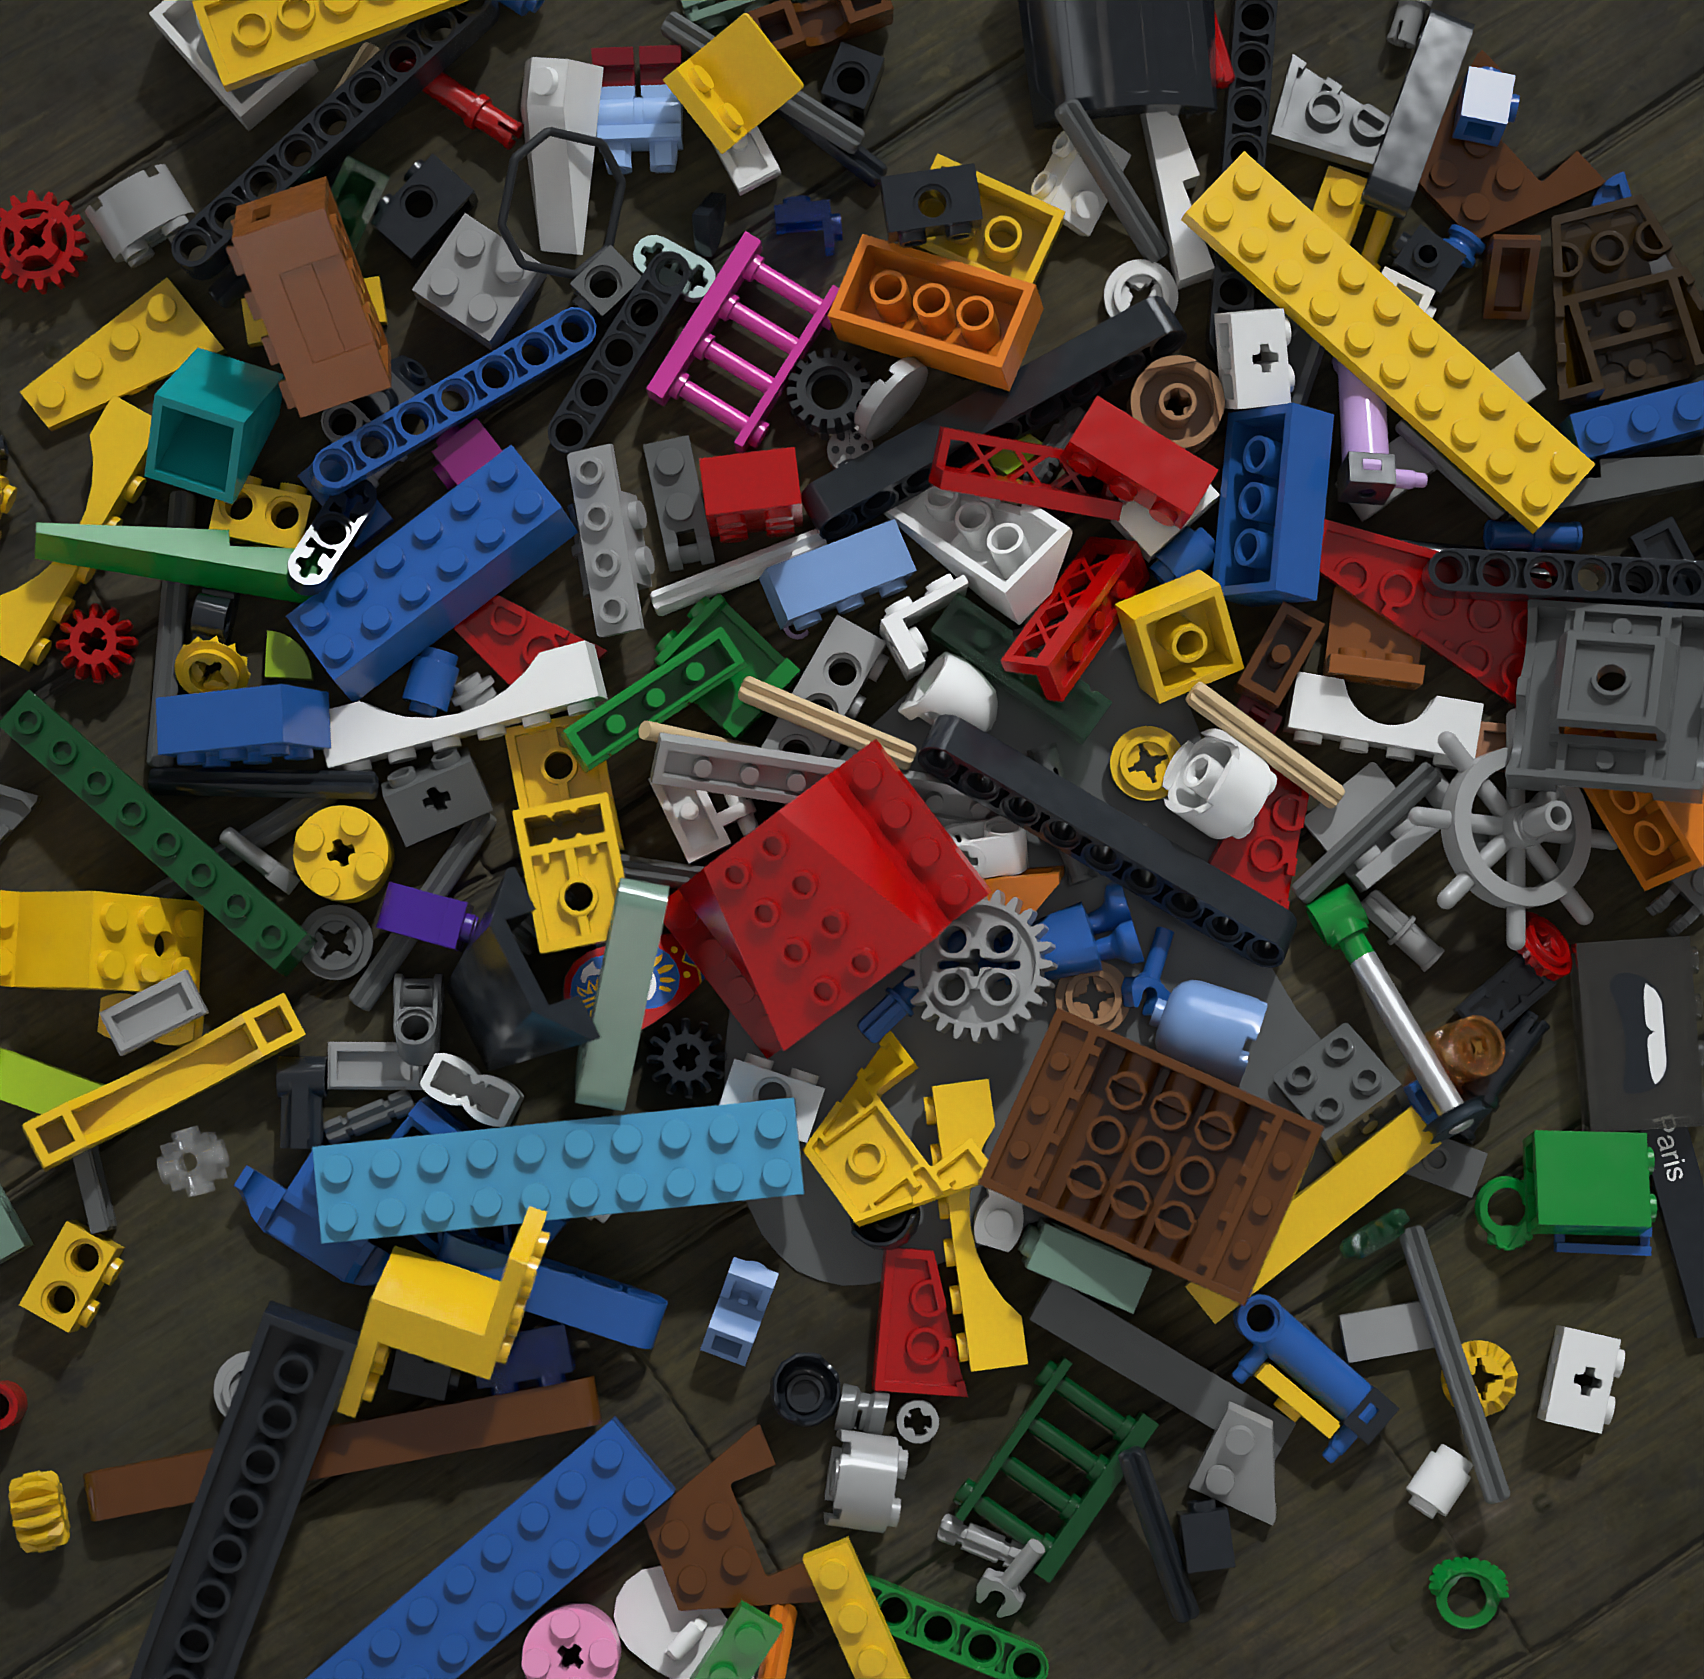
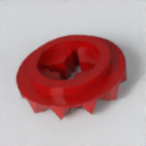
M1526 912V942L1524 947L1516 950V952L1522 954L1525 959V965L1530 964L1540 977L1546 976L1552 981L1564 977L1572 970V957L1566 939L1549 920L1535 913Z

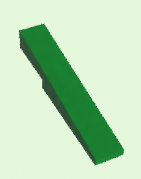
M36 522L35 559L296 603H304L311 597L296 593L287 583V564L295 548L229 546V530ZM314 553V560L306 570L301 569L300 575L307 578L311 573L316 574L317 563L320 557Z

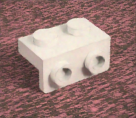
M1062 131L1053 143V154L1044 171L1035 178L1031 186V196L1066 211L1063 224L1080 236H1090L1108 200L1065 131ZM1098 132L1123 172L1131 154Z

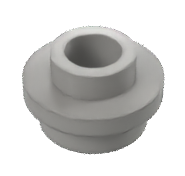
M476 672L455 685L454 688L458 694L451 701L454 706L460 705L463 711L480 706L496 696L497 693L492 687L495 681L491 675L481 678L479 673Z

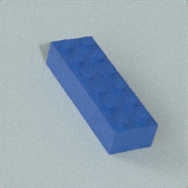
M510 445L336 577L321 593L311 596L286 617L332 679L354 703L572 538L578 531L561 505L515 448Z

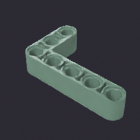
M626 878L619 879L591 1019L601 1038L579 1045L576 1061L575 1103L624 1111L667 906L668 886Z

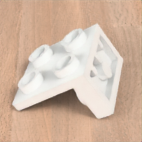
M947 574L926 587L928 592L924 594V597L912 603L908 596L884 610L886 615L881 620L879 633L883 640L886 641V645L906 681L923 673L925 658L927 657L926 652L929 651L917 627L914 626L910 629L908 627L964 597L969 584L965 575L954 580L951 574Z

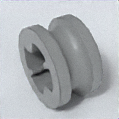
M913 1399L900 1407L896 1424L899 1433L905 1440L912 1443H924L935 1436L939 1428V1417L936 1409L929 1402L922 1399ZM914 1408H920L923 1415L931 1416L930 1427L924 1425L926 1432L920 1435L915 1434L913 1427L904 1426L905 1415L911 1417L909 1411Z

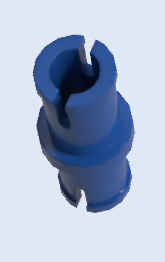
M1487 520L1483 531L1484 545L1488 550L1523 549L1525 552L1538 553L1541 550L1578 551L1583 539L1582 526L1577 521L1570 523L1544 522L1532 534L1518 521Z

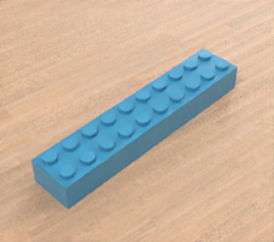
M795 1097L312 1147L321 1244L523 1223L529 1206L548 1212L545 1221L805 1193Z

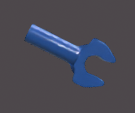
M1157 927L1143 972L1136 977L1124 978L1121 987L1124 1007H1138L1144 990L1147 993V1000L1142 1011L1144 1016H1152L1158 998L1168 1001L1171 993L1161 983L1160 977L1174 936L1172 930Z

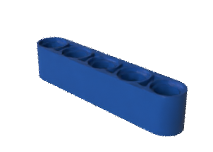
M462 1230L445 1231L436 1260L501 1281L513 1247ZM542 1257L530 1297L524 1309L525 1311L630 1346L643 1349H652L654 1347L668 1305L667 1300L654 1293Z

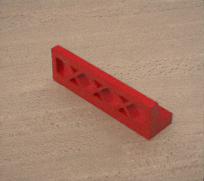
M940 426L929 482L939 489L1115 521L1120 520L1123 502L1114 498V494L1109 490V485L1106 483L1103 484L1101 494L1085 491L1076 477L1079 473L1071 469L1066 461L1067 459L1060 456L1064 451L1062 448ZM951 439L968 442L977 456L962 468L945 466ZM977 444L991 447L982 453ZM1002 449L1012 450L1021 466L1006 476L996 475L987 461ZM1022 452L1035 454V456L1027 461ZM1047 457L1056 458L1065 471L1064 475L1051 484L1041 483L1032 469ZM982 464L987 473L972 470ZM1027 473L1031 481L1017 478ZM1071 481L1076 489L1062 486Z
M1089 537L1055 584L1052 593L1042 602L1000 660L1004 670L1037 675L1046 699L1063 702L1119 623L1115 604L1138 595L1151 577L1138 542ZM1097 554L1110 555L1108 559L1089 567ZM1090 582L1086 590L1067 597L1071 590ZM1068 613L1063 621L1045 628L1049 621ZM1045 645L1037 658L1025 657L1027 652Z

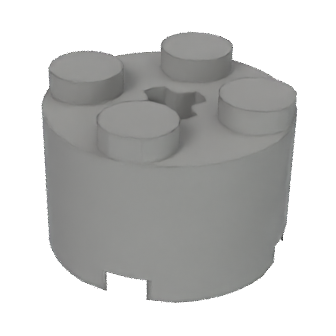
M165 164L156 165L155 167L159 174L148 177L146 172L142 170L124 179L98 197L103 206L97 211L91 205L85 210V214L115 262H128L131 268L145 263L155 255L152 247L167 238L172 244L173 238L178 231L195 217L196 213Z
M839 1429L836 1437L844 1442L842 1447L833 1446L831 1451L825 1500L834 1501L833 1513L824 1512L825 1525L884 1533L887 1526L897 1527L901 1499L895 1498L897 1479L905 1478L908 1451L902 1450V1446H898L897 1437Z

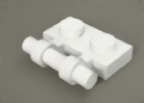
M649 778V782L689 865L732 845L724 827L737 822L745 837L759 826L754 816L757 809L751 798L746 799V797L723 794L730 808L717 813L707 791L651 783V778Z

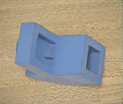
M734 1257L700 1350L745 1366L779 1273L768 1270L759 1262L744 1261Z

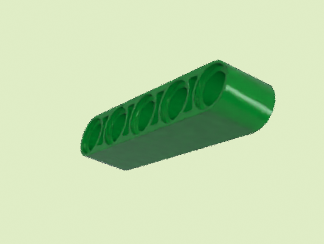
M864 1571L879 1607L883 1601L892 1597L900 1598L907 1605V1612L899 1621L893 1622L885 1619L891 1635L996 1679L1047 1678L1049 1671L1048 1660L1041 1646L1035 1642ZM933 1616H943L951 1623V1631L943 1639H931L924 1632L927 1620ZM980 1634L989 1635L996 1643L992 1654L985 1658L975 1657L968 1650L972 1638ZM1022 1653H1032L1039 1658V1668L1031 1676H1020L1013 1670V1663L1016 1657Z

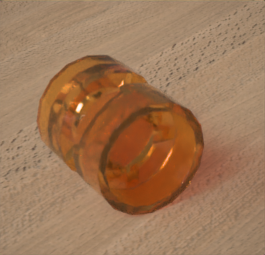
M1471 1015L1432 1029L1424 1035L1454 1086L1492 1074L1503 1063L1505 1041L1501 1031L1491 1020L1483 1016Z

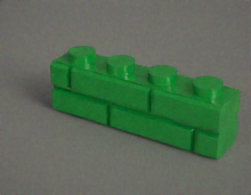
M720 626L564 729L560 736L583 771L587 773L639 739V727L643 721L663 723L743 670L747 664L725 630Z

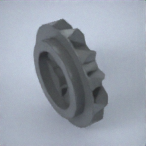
M328 905L317 909L306 918L301 927L318 941L302 959L305 966L311 972L324 979L341 980L351 978L366 967L374 945L372 928L361 913L343 905ZM349 926L350 929L346 932L347 936L344 939V943L348 946V950L352 952L351 956L347 953L343 954L335 951L324 960L323 957L327 953L326 949L329 943L324 939L325 936L320 931L323 929L327 933L331 932L337 935L342 930L345 931Z

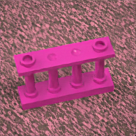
M746 231L646 388L648 397L664 407L670 397L676 400L681 397L739 432L740 434L734 442L735 451L739 453H745L749 445L754 448L759 446L770 427V424L765 422L788 385L790 373L796 372L795 365L800 359L803 361L823 327L829 331L833 328L828 314L839 290L838 287L832 285L823 300L764 264L765 258L760 256L762 252L761 240ZM744 279L752 282L753 279L813 315L799 339L739 303L740 297L735 294ZM720 318L724 321L730 318L789 354L775 378L715 342L716 337L710 333ZM695 357L701 361L705 357L764 393L750 417L690 381L691 376L686 372Z

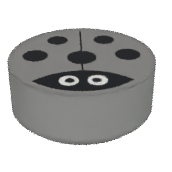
M850 429L844 432L845 437L837 439V435L833 434L827 446V457L831 467L835 470L874 448L872 440L868 441L857 431L852 433Z

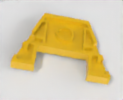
M892 1031L885 1034L879 1042L881 1046L865 1069L861 1067L856 1074L858 1079L841 1102L837 1101L802 1149L859 1227L979 1185L978 1182L988 1162V1159L973 1139L970 1138L937 1164L930 1166L883 1104L881 1096L919 1068Z

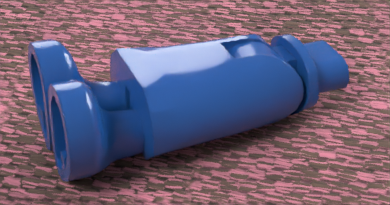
M1114 881L1107 884L1104 891L1103 904L1096 910L1087 913L1081 901L1035 920L1031 925H1046L1049 931L1040 941L1051 942L1056 947L1055 950L1044 955L1046 960L1058 965V969L1045 972L1044 978L1047 980L1102 971L1101 961L1114 958L1133 965L1145 962L1123 887ZM1113 931L1107 937L1097 940L1094 938L1096 934ZM1012 932L1002 937L1003 944L999 938H995L994 949L996 953H1005L1010 949L1013 944ZM980 957V961L977 963L979 971L983 967L1016 970L1021 966L1019 961L992 963ZM1004 977L996 981L999 982L1004 980L1006 986L1012 984L1009 977Z

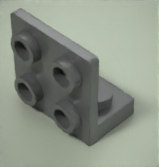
M1348 1023L1340 1025L1273 1076L1275 1084L1304 1118L1325 1127L1320 1141L1326 1153L1335 1164L1411 1106L1402 1084Z

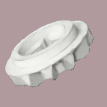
M1145 259L1128 261L1116 268L1107 280L1104 288L1105 310L1110 317H1113L1129 308L1133 296L1125 284L1130 288L1140 291L1153 283L1154 286L1149 297H1163L1172 312L1175 313L1178 304L1176 282L1169 271L1156 262L1152 263Z

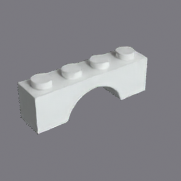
M1298 671L1290 686L1283 732L1293 733V741L1303 744L1321 745L1322 739L1339 741L1340 749L1349 752L1368 753V747L1387 750V758L1414 761L1415 755L1433 758L1432 765L1457 770L1439 747L1438 736L1445 731L1452 732L1472 758L1475 759L1484 704L1436 696L1429 702L1417 719L1400 725H1384L1368 719L1357 710L1349 698L1344 679Z

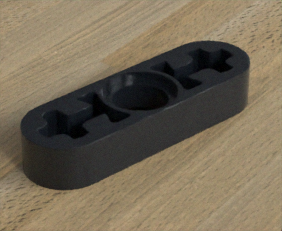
M365 479L340 494L329 496L289 557L286 579L293 591L300 595L313 596L321 593L327 587L375 512L377 492L370 481ZM356 494L362 496V503L357 502L350 511L349 518L343 515L346 510L347 498L352 499ZM325 527H336L344 533L345 539L337 545H329L319 538L318 533ZM315 553L320 557L317 563L316 574L311 573L307 578L300 575L301 569L306 570L314 560Z

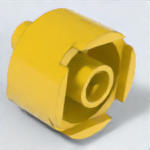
M337 805L314 813L297 830L293 858L299 877L310 890L331 901L347 904L364 901L380 891L392 870L395 852L389 833L378 820L361 809ZM341 844L355 850V853L348 856L350 864L346 866L338 860H334V855L339 853L338 846Z

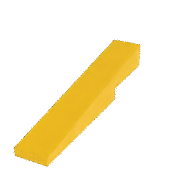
M1412 1105L1294 1196L1250 1296L1442 1144V1142L1430 1144L1433 1134L1430 1131L1423 1132V1129L1428 1124ZM1190 1281L1185 1286L1215 1324L1240 1305Z

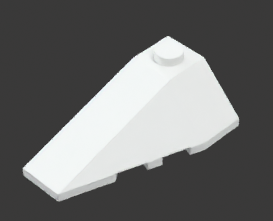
M936 486L884 513L890 520L895 519L899 528L956 577L965 575L970 589L1018 625L1052 593L1073 534L1070 527L1040 507L1022 504L1020 507L1001 502L998 499L942 490Z

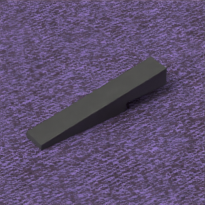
M1704 455L1600 459L1591 469L1592 478H1583L1550 516L1704 486ZM1507 511L1501 516V521H1517Z
M1049 1280L1028 1316V1319L1214 1430L1229 1401L1272 1420L1274 1459L1277 1458L1296 1425L1292 1420L1058 1281Z

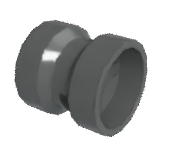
M843 1384L834 1430L852 1431L854 1429L864 1433L882 1435L890 1393L874 1391L868 1394L861 1392L858 1386Z

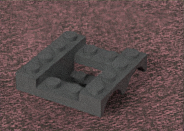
M1529 599L1525 658L1516 689L1514 741L1509 764L1506 765L1505 771L1508 788L1557 792L1558 785L1653 793V800L1703 804L1704 611ZM1609 672L1620 673L1626 679L1624 685L1615 691L1602 689L1598 685V681L1604 674ZM1565 727L1654 733L1656 734L1657 741L1564 734Z

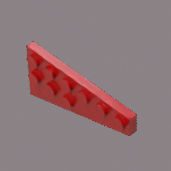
M1324 519L1319 572L1321 576L1516 707L1518 677L1522 673L1526 651L1528 602L1455 599L1433 596L1424 587L1421 575L1424 566L1439 551ZM1445 562L1436 564L1435 574L1438 580L1446 584L1456 583L1457 571L1451 564ZM1490 565L1483 567V578L1488 584L1496 587L1504 584V573L1500 568ZM1530 577L1533 584L1538 588L1547 589L1551 587L1550 582Z

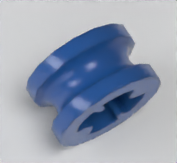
M1452 224L1448 229L1449 238L1442 239L1467 255L1461 266L1472 268L1476 263L1474 255L1482 254L1486 248L1485 244L1469 230Z

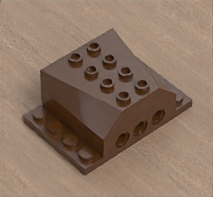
M1057 1008L978 1184L1245 1306L1325 1127L1063 1009Z

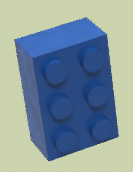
M276 684L155 698L158 755L177 757V765L202 764V768L231 767V761L243 760V764L272 763V757L285 756V760L313 759V750L331 749L329 692Z

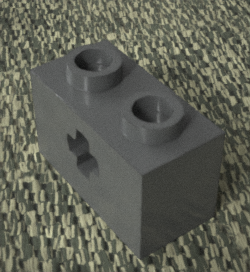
M468 747L459 751L457 748L443 750L431 758V763L414 769L412 766L403 767L391 773L387 777L388 781L381 783L383 798L406 847L493 811L489 793ZM436 787L439 792H442L443 796L434 799L433 795L428 793V789Z

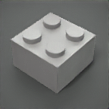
M464 213L412 291L419 303L491 351H494L500 346L547 276L543 273L520 268L501 236ZM520 250L526 261L540 263Z

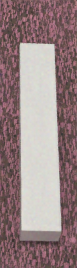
M1167 111L1140 114L1165 240L1169 246L1170 265L1173 278L1179 290L1210 279L1215 268L1205 241L1181 221L1185 212L1191 207L1186 189L1196 186L1200 174L1178 116H1172Z

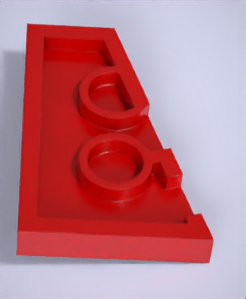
M495 595L453 628L509 686L526 672L540 652L586 641L499 595ZM594 644L598 661H600L608 651Z
M1268 764L1270 771L1277 777V784L1273 792L1267 796L1260 812L1254 818L1252 830L1241 839H1236L1233 836L1220 839L1208 863L1289 910V891L1292 876H1295L1298 860L1296 858L1301 828L1304 827L1309 794Z
M904 1247L883 1250L872 1389L875 1391L968 1397L965 1381L961 1375L957 1358V1347L955 1339L952 1337L946 1311L947 1305L933 1250Z

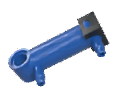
M1254 1293L1249 1297L1245 1306L1240 1304L1234 1309L1233 1321L1235 1328L1253 1344V1347L1240 1360L1238 1367L1232 1373V1377L1240 1384H1243L1269 1358L1331 1412L1343 1426L1328 1442V1446L1322 1452V1456L1329 1463H1334L1340 1455H1343L1357 1438L1369 1445L1399 1411L1400 1408L1375 1386H1372L1284 1309L1277 1300L1265 1294ZM1263 1304L1270 1311V1323L1263 1330L1254 1331L1247 1323V1313L1254 1305Z

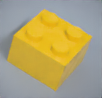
M1200 569L1115 604L1139 687L1159 704L1189 692L1198 682H1203L1206 685L1244 669L1221 585Z

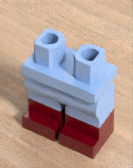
M681 45L639 46L641 97H637L636 61L633 46L591 48L592 65L604 67L597 137L607 142L622 174L632 172V152L637 151L650 152L651 172H675L678 150H683V105L662 79L683 63ZM605 161L606 168H607V172H608V174L612 175V173H611V171H610V169H609V167H608V165H607V163H606V161Z

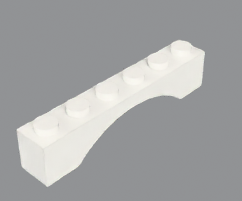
M581 641L540 652L526 672L505 691L480 706L458 714L435 718L404 717L361 701L329 709L331 749H323L327 767L339 771H371V762L388 758L389 764L407 762L417 758L416 750L433 746L434 752L458 748L462 746L461 738L478 734L479 740L497 738L507 734L506 726L523 722L525 729L542 726L552 722L551 714L568 710L569 716L590 713L596 709V702L608 699L595 645L587 641Z

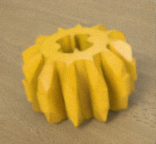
M39 1470L12 1479L9 1485L8 1497L13 1526L20 1547L26 1553L37 1551L41 1553L67 1544L70 1537L69 1512L58 1475L53 1470L45 1472Z

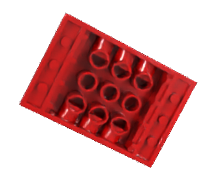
M875 739L679 887L677 891L668 897L663 923L766 1059H769L779 1050L783 1049L785 1051L932 942L951 922L988 896L992 891L879 741Z

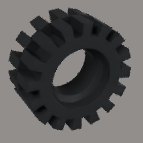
M831 348L823 349L824 356L817 357L815 351L807 354L808 362L806 363L800 359L795 365L796 373H790L788 378L789 387H787L789 406L796 424L800 428L804 426L808 435L814 437L817 432L820 433L821 440L828 441L829 434H836L837 439L845 437L844 432L849 429L852 433L856 431L854 425H856L854 423L855 412L871 387L869 373L865 367L861 368L858 358L853 356L850 360L848 359L847 352L840 349L838 355H832ZM828 379L838 380L848 389V397L845 403L833 410L818 407L812 399L814 388L820 382Z

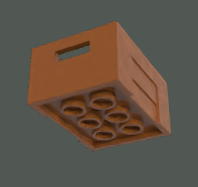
M325 176L236 206L235 219L230 221L233 228L232 241L234 245L226 247L236 275L239 276L245 273L251 290L244 292V296L253 320L263 319L268 335L261 337L270 364L280 363L285 379L278 381L288 410L297 407L300 418L391 388V349L358 265L327 177Z

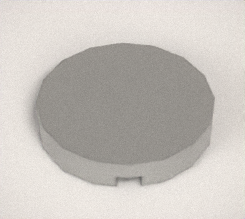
M904 357L890 367L891 369H889L893 376L886 382L879 379L878 382H875L861 400L854 415V423L856 424L854 428L866 440H876L887 433L907 413L920 395L927 381L928 370L915 357Z

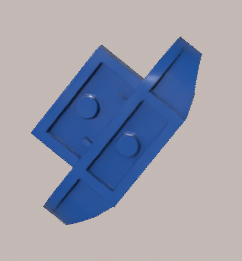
M313 1150L288 1189L246 1165L234 1186L246 1203L251 1216L263 1232L274 1237L343 1282L361 1286H377L391 1254L370 1242V1239L321 1244Z

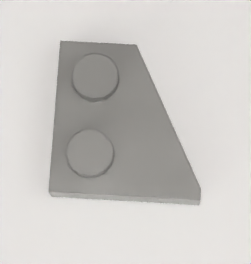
M1229 1401L1190 1479L1189 1488L1273 1525L1277 1512L1275 1503L1273 1421Z

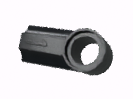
M279 1056L276 1086L278 1098H281L280 1148L312 1149V1147L323 1146L324 1099L327 1098L329 1091L327 1089V1056Z

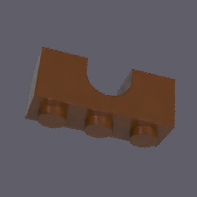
M779 0L746 13L752 17L785 61L789 62L839 44L841 41L844 42L893 24L894 7L891 0H809L801 3H792L791 0Z

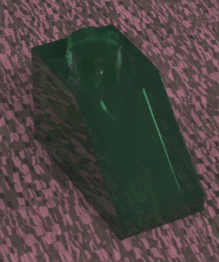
M347 155L331 187V191L353 251H355L390 176Z

